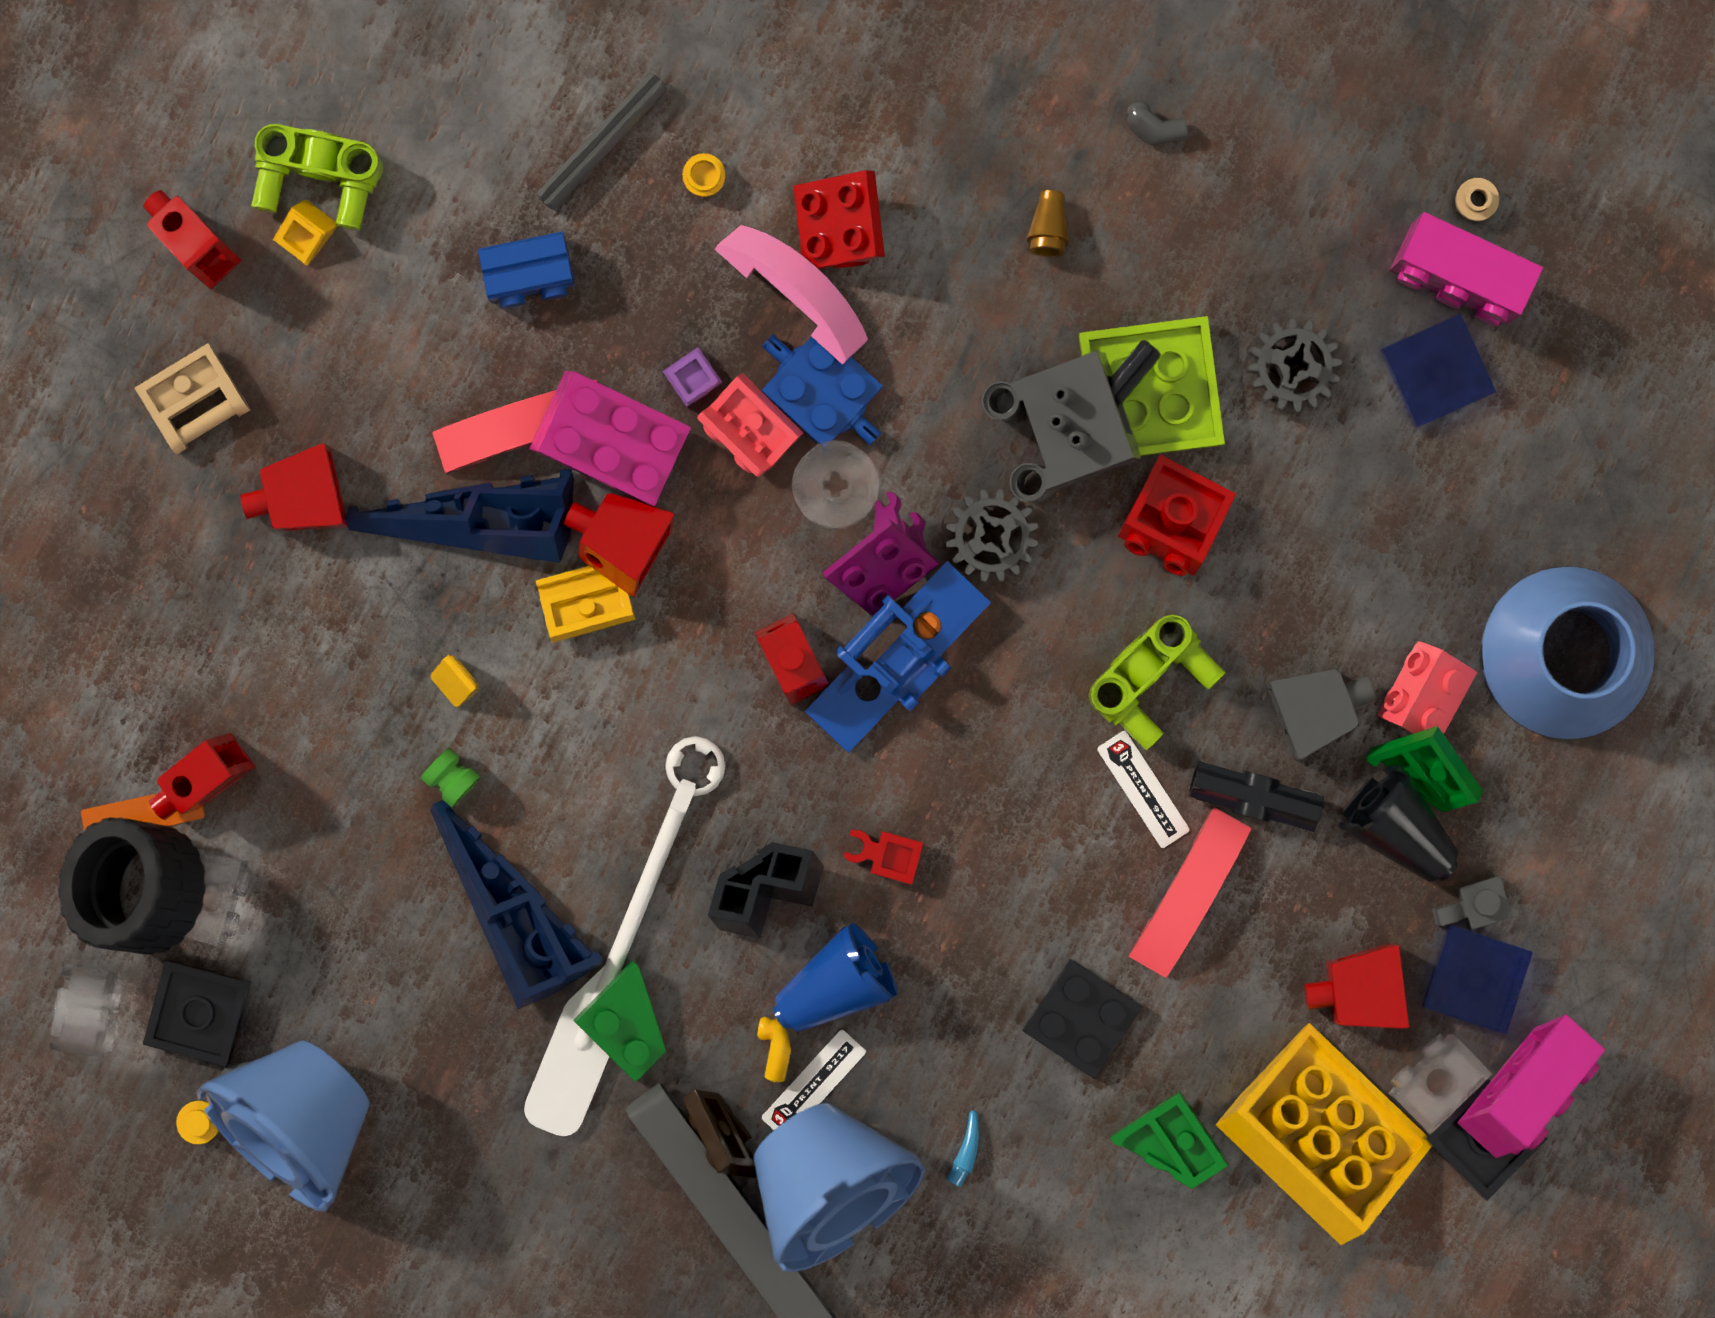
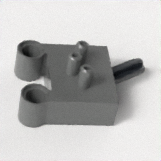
M1145 340L1140 341L1114 374H1112L1106 353L1096 350L1011 383L998 381L987 386L981 399L982 408L985 413L993 419L1014 422L1021 419L1027 412L1045 464L1043 466L1034 463H1024L1014 469L1009 483L1015 497L1026 502L1042 503L1050 499L1057 490L1142 459L1123 402L1160 359L1161 353L1157 348ZM1009 390L1014 398L1013 407L1008 412L1001 413L997 408L998 396L1002 392ZM1036 471L1041 477L1042 485L1037 493L1030 495L1025 489L1024 482L1028 474Z

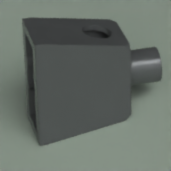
M1338 668L1265 683L1294 760H1300L1358 727L1360 724L1354 708L1376 700L1374 689L1367 676L1345 684Z

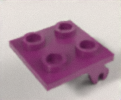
M893 492L886 493L889 499L888 506L885 507L880 500L876 501L874 531L822 572L830 583L872 617L884 605L882 600L887 595L893 600L897 599L939 565L937 559L926 549L922 534L925 520L916 512L910 513V517L913 520V524L910 527L906 522L900 520L901 499Z

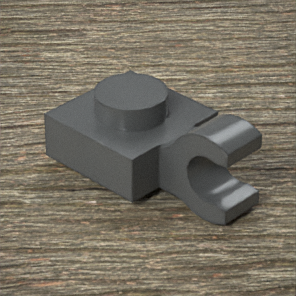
M1493 876L1457 887L1458 901L1431 909L1435 925L1444 926L1465 918L1467 927L1470 930L1513 917L1501 876Z

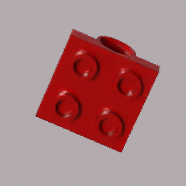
M863 170L793 186L801 255L819 270L856 267L868 264L870 260L885 257L875 171Z

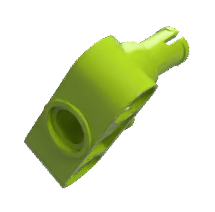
M269 124L258 131L255 137L256 155L254 162H256L255 169L259 170L251 204L252 208L276 213L284 176H289V172L321 181L340 182L339 186L343 188L335 225L360 231L368 194H373L377 181L383 173L381 157L369 144L342 138L323 131L299 129L280 124ZM276 137L286 138L287 148L285 152L277 157L269 156L267 152L269 142ZM357 156H371L372 165L366 173H352L351 164Z
M1168 615L1156 621L1142 636L1139 635L1112 661L1110 667L1091 686L1089 701L1094 710L1099 712L1109 723L1112 722L1115 726L1120 724L1145 750H1148L1164 732L1137 706L1140 701L1136 697L1142 695L1171 666L1172 662L1176 665L1181 663L1207 690L1226 672L1199 645L1201 640L1197 637L1198 634L1191 628L1187 620L1181 616ZM1165 623H1174L1182 631V640L1176 647H1168L1160 640V629ZM1105 683L1114 684L1120 690L1121 699L1114 708L1104 707L1098 700V690Z

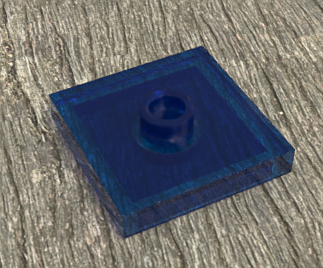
M1461 314L1380 350L1415 428L1496 393Z
M1448 924L1422 1007L1507 1034L1533 952Z

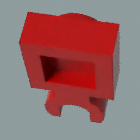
M862 830L850 831V836L863 841L864 849L859 854L844 852L843 857L853 863H859L866 859L873 860L870 873L912 885L923 842L882 831L879 843L871 841L869 835Z

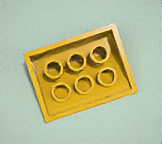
M1310 1023L1254 1079L1215 1124L1340 1245L1359 1237L1367 1231L1431 1148L1423 1139L1426 1134Z

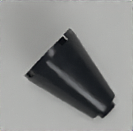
M1398 764L1385 768L1383 771L1388 775L1380 782H1377L1372 777L1354 794L1342 813L1348 820L1346 823L1339 822V827L1347 835L1428 882H1433L1437 879L1439 881L1446 880L1454 873L1458 866L1456 859L1459 852L1409 773Z

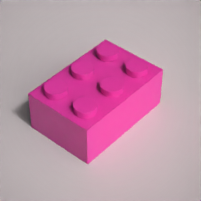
M1423 212L1411 224L1390 271L1398 274L1397 281L1414 290H1420L1422 286L1438 293L1436 299L1441 303L1459 309L1462 304L1477 311L1475 317L1488 325L1499 327L1500 322L1507 325L1522 314L1543 267Z
M565 371L529 449L642 503L655 506L691 427L575 371Z
M1567 1014L1536 1026L1457 1123L1495 1158L1510 1153L1517 1155L1526 1148L1532 1150L1548 1134L1549 1130L1545 1126L1553 1116L1559 1117L1573 1103L1574 1097L1571 1093L1579 1083L1582 1085L1586 1084L1597 1073L1600 1065L1596 1061L1604 1053L1605 1049Z

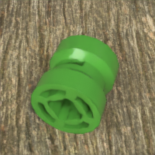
M449 747L427 768L420 779L430 788L439 786L442 800L453 808L477 784L481 776L473 768H465L463 765L459 767V755Z

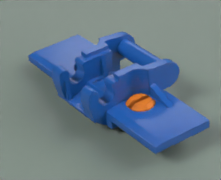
M948 561L943 564L903 608L887 595L882 600L884 603L882 608L844 648L840 645L834 651L848 666L805 712L848 753L898 700L910 712L920 703L918 698L940 675L944 677L952 669L951 665L941 655L991 603ZM896 617H899L907 625V628L867 669L857 658ZM867 675L876 678L881 686L879 696L871 701L861 699L856 692V683L861 677Z

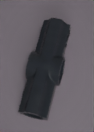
M1201 761L1197 762L1188 794L1189 797L1195 798V800L1231 808L1232 812L1268 823L1270 820L1311 832H1315L1324 801V796L1300 788L1280 784L1281 781L1244 770L1243 773Z

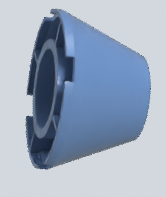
M1551 568L1522 579L1512 586L1496 603L1486 622L1482 636L1483 673L1495 701L1519 725L1532 732L1551 738H1585L1604 732L1617 725L1641 701L1650 683L1654 667L1655 648L1653 635L1648 619L1639 603L1615 580L1585 568ZM1567 610L1581 612L1595 620L1606 634L1610 648L1609 664L1604 676L1593 688L1582 694L1569 691L1559 685L1549 674L1543 659L1545 634L1551 623Z
M300 1040L205 1082L197 1090V1098L201 1101L206 1097L210 1104L204 1112L213 1125L238 1153L270 1182L277 1177L294 1188L289 1194L290 1197L316 1211L324 1212L333 1204L370 1106L369 1099L363 1089L337 1061L317 1046Z
M829 1103L807 1108L785 1121L766 1137L754 1154V1164L775 1262L786 1272L805 1270L819 1265L854 1246L855 1244L851 1237L870 1223H872L875 1229L879 1228L907 1202L920 1185L924 1177L925 1168L922 1166L919 1157Z

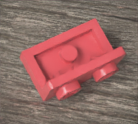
M744 373L738 375L711 406L704 409L697 416L698 420L704 425L703 428L706 434L714 441L722 443L734 454L736 463L744 471L753 473L756 477H760L770 470L804 434Z
M1418 641L1407 656L1393 687L1386 694L1384 703L1378 712V717L1399 726L1410 734L1436 726L1444 734L1478 672L1444 650Z

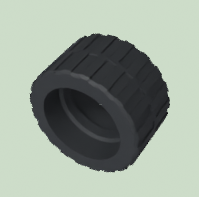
M109 817L102 819L98 823L94 822L82 834L80 833L76 837L72 847L68 849L64 857L65 861L60 870L58 897L61 902L60 909L62 915L68 923L67 926L72 933L78 936L79 940L95 948L154 955L156 952L163 953L184 940L185 935L191 932L196 924L195 921L201 913L203 897L206 892L204 864L201 862L197 847L193 846L189 837L170 826L121 817ZM139 854L144 867V889L137 908L126 920L120 902L121 881L128 864L135 855Z

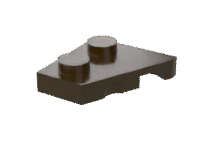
M695 1089L682 1098L689 1112V1123L699 1133L707 1149L705 1152L706 1158L717 1173L757 1178L754 1155L745 1145L752 1136L743 1124L735 1118L732 1110L720 1094Z

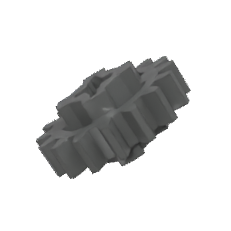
M1290 318L1285 330L1275 322L1271 325L1272 337L1263 332L1257 337L1263 347H1252L1249 350L1248 354L1256 358L1257 363L1248 365L1246 367L1247 372L1257 373L1258 379L1250 386L1252 389L1264 388L1266 392L1261 398L1263 403L1272 397L1277 399V411H1281L1286 403H1291L1293 413H1299L1302 402H1306L1307 406L1312 410L1318 406L1317 394L1325 399L1332 395L1326 387L1327 383L1337 384L1340 381V377L1331 373L1332 369L1342 365L1341 359L1332 358L1330 354L1338 347L1337 342L1325 344L1323 339L1328 332L1326 329L1319 331L1317 334L1311 332L1313 321L1308 320L1301 329L1297 328L1295 318ZM1295 338L1292 346L1284 351L1272 349V346L1280 340ZM1311 344L1320 354L1322 364L1315 362L1310 352ZM1300 349L1298 355L1300 358L1299 366L1303 367L1304 370H1300L1289 381L1290 367L1284 364V361H1289ZM1266 367L1274 370L1279 380L1277 387L1269 379ZM1303 381L1317 383L1308 392L1294 394L1297 385Z
M982 489L980 491V501L975 502L967 495L964 498L967 509L963 511L954 508L952 514L959 520L958 523L946 525V530L955 534V539L946 542V548H957L959 552L952 559V562L957 564L965 561L968 564L964 573L966 576L972 574L975 569L981 571V582H986L989 573H995L998 582H1003L1004 571L1007 569L1015 576L1019 575L1020 569L1017 562L1020 560L1030 564L1033 559L1025 551L1027 548H1036L1039 544L1038 541L1029 538V533L1039 528L1036 523L1027 524L1026 518L1030 515L1032 509L1029 507L1020 511L1016 507L1019 499L1014 496L1010 502L1005 501L1002 489L998 490L995 498H989L987 491ZM996 507L1010 514L1003 519L991 517L983 508ZM970 517L976 527L974 538L964 545L963 529ZM980 519L983 520L985 525H989L991 529L998 527L1002 529L1003 533L999 537V541L1004 553L992 542L985 545L981 541L985 531ZM1020 527L1021 542L1017 552L1014 554L1009 546L1010 534ZM980 553L995 555L1001 564H984L974 559V557Z

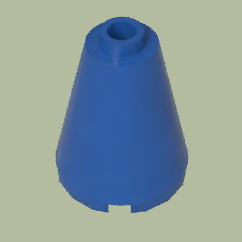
M854 923L843 927L775 996L777 1005L773 1007V1011L777 1020L785 1029L791 1027L794 1031L800 1032L889 1002L891 998L897 995V985L887 962L880 964L873 953L878 950V947L862 928Z

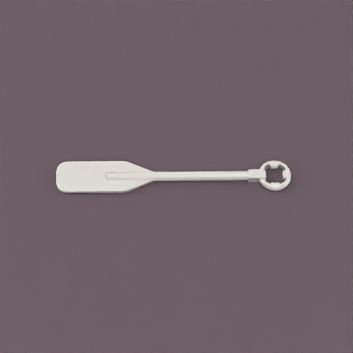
M698 736L684 738L676 743L667 755L666 773L676 792L605 965L568 1000L561 1013L525 1101V1116L535 1127L555 1135L568 1136L575 1133L584 1120L609 1056L573 1020L621 972L692 797L708 794L718 787L724 777L726 767L724 755L719 747L707 738ZM695 744V751L702 752L705 755L712 750L717 758L718 766H711L710 772L706 776L711 783L705 787L696 788V783L684 778L679 782L674 774L673 767L681 766V761L685 756L680 750L687 745Z

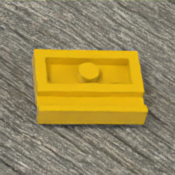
M590 566L536 580L552 643L636 620L629 594Z

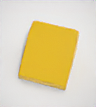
M303 200L290 209L273 240L307 266L337 228V225H335L336 221L308 200Z
M453 655L446 656L430 676L432 681L455 707H460L480 690V684L459 659Z

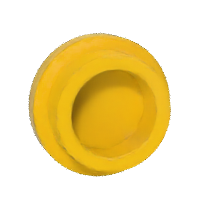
M701 153L691 157L686 162L682 176L686 188L692 194L699 197H709L721 190L725 183L726 173L722 162L717 157Z
M200 1100L190 1102L178 1113L176 1121L177 1130L185 1141L192 1144H204L212 1140L219 1132L204 1112L210 1105L208 1102Z

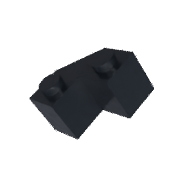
M772 842L757 851L758 855L737 868L733 866L719 875L708 917L721 931L760 939L772 898L813 907L824 868L813 851Z

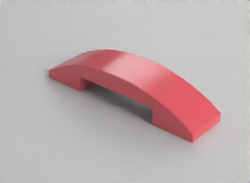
M556 390L478 414L432 432L445 473L487 461V458L531 445Z
M1215 807L1212 808L1192 843L1193 846L1128 957L1167 978L1214 901L1252 828Z

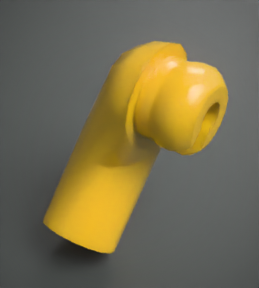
M762 1017L759 1022L757 1037L763 1041H771L764 1077L772 1082H784L791 1055L787 1029L779 1023L777 1018Z

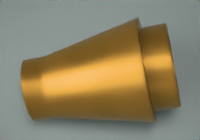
M1044 190L1039 193V202L1027 236V242L1030 244V252L1032 254L1042 257H1059L1064 255L1065 247L1069 245L1064 205L1065 194L1060 191Z

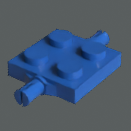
M775 334L769 338V341L767 340L763 344L762 348L771 354L780 363L776 375L761 391L823 451L839 435L850 429L854 430L869 446L880 436L882 432L876 429L863 415L867 404L880 392L883 385L852 357L842 365L812 337L804 345L793 351L781 342Z

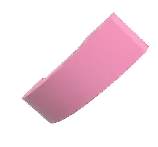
M740 225L716 246L715 250L747 278L757 270L818 326L811 334V337L842 365L867 342L868 338L863 326L839 290L816 266L790 246L764 232Z

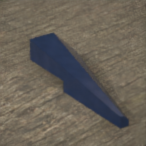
M572 469L559 470V477L535 481L533 475L520 477V484L501 488H493L490 482L425 494V501L402 505L399 499L386 501L387 508L360 512L357 506L349 507L345 518L351 531L560 563L571 536V528L565 526L564 521L573 505L574 476Z
M441 800L433 804L430 809L431 814L517 1009L556 994L602 964L601 956L596 951L592 952L576 936V930L569 923L564 924L546 906V900L501 854L496 855L480 838L481 833L473 825L469 827L445 801Z

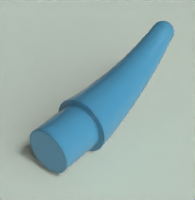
M975 1110L969 1112L964 1141L953 1161L954 1165L946 1180L960 1188L968 1174L972 1172L978 1150L979 1121L978 1113Z

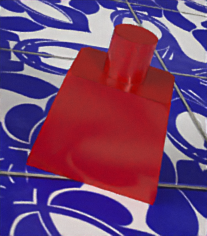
M158 190L151 194L144 202L143 208L152 217L148 221L147 227L179 262L210 290L242 261L216 232L179 196L170 199L164 191Z
M325 443L262 468L260 476L263 489L240 495L246 519L269 514L272 527L277 531L348 527L331 447Z
M609 493L605 496L597 512L574 502L565 518L564 525L583 534L579 543V558L627 594L635 597L672 532L675 514L658 507Z
M794 614L755 632L765 656L791 706L829 686Z
M231 733L205 740L158 777L157 783L162 790L149 800L150 806L156 815L163 820L168 819L177 811L182 815L192 812L214 799L256 768V766Z
M1384 944L1326 962L1328 981L1304 984L1307 1009L1331 1007L1333 1022L1337 1025L1409 1028L1400 950L1397 944Z

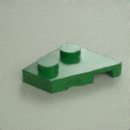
M1438 726L1371 747L1366 756L1368 763L1374 767L1380 762L1387 767L1397 764L1403 767L1409 773L1425 800L1441 812H1447L1479 802L1483 793L1480 785Z
M633 961L573 1020L635 1082L666 1052L640 968Z
M1181 1090L1119 1129L1110 1137L1115 1145L1120 1148L1123 1146L1144 1158V1162L1158 1170L1170 1173L1175 1180L1191 1189L1223 1170L1229 1164Z

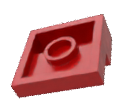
M1160 454L1117 537L1125 540L1124 546L1131 553L1138 556H1146L1150 553L1163 560V567L1168 572L1177 576H1185L1187 573L1194 576L1203 564L1236 493Z

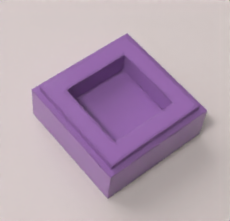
M698 347L663 371L687 408L723 384Z

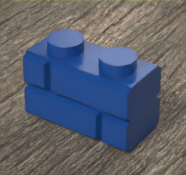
M563 231L478 249L488 300L491 304L499 302L500 309L524 305V297L541 294L542 300L561 298L568 295L566 288L576 287L567 241Z

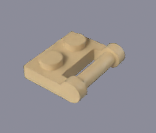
M209 343L134 388L176 455L188 449L187 444L235 414L240 417L250 411L246 400L237 389ZM218 390H222L227 400L178 430L171 421L172 418Z

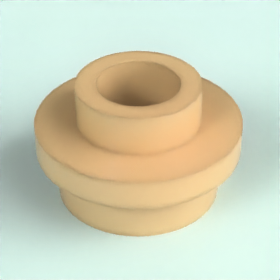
M1472 178L1459 187L1455 198L1456 207L1464 218L1475 222L1484 221L1496 212L1499 205V193L1490 181L1483 178ZM1473 192H1481L1485 196V204L1483 206H1475L1471 202V194Z

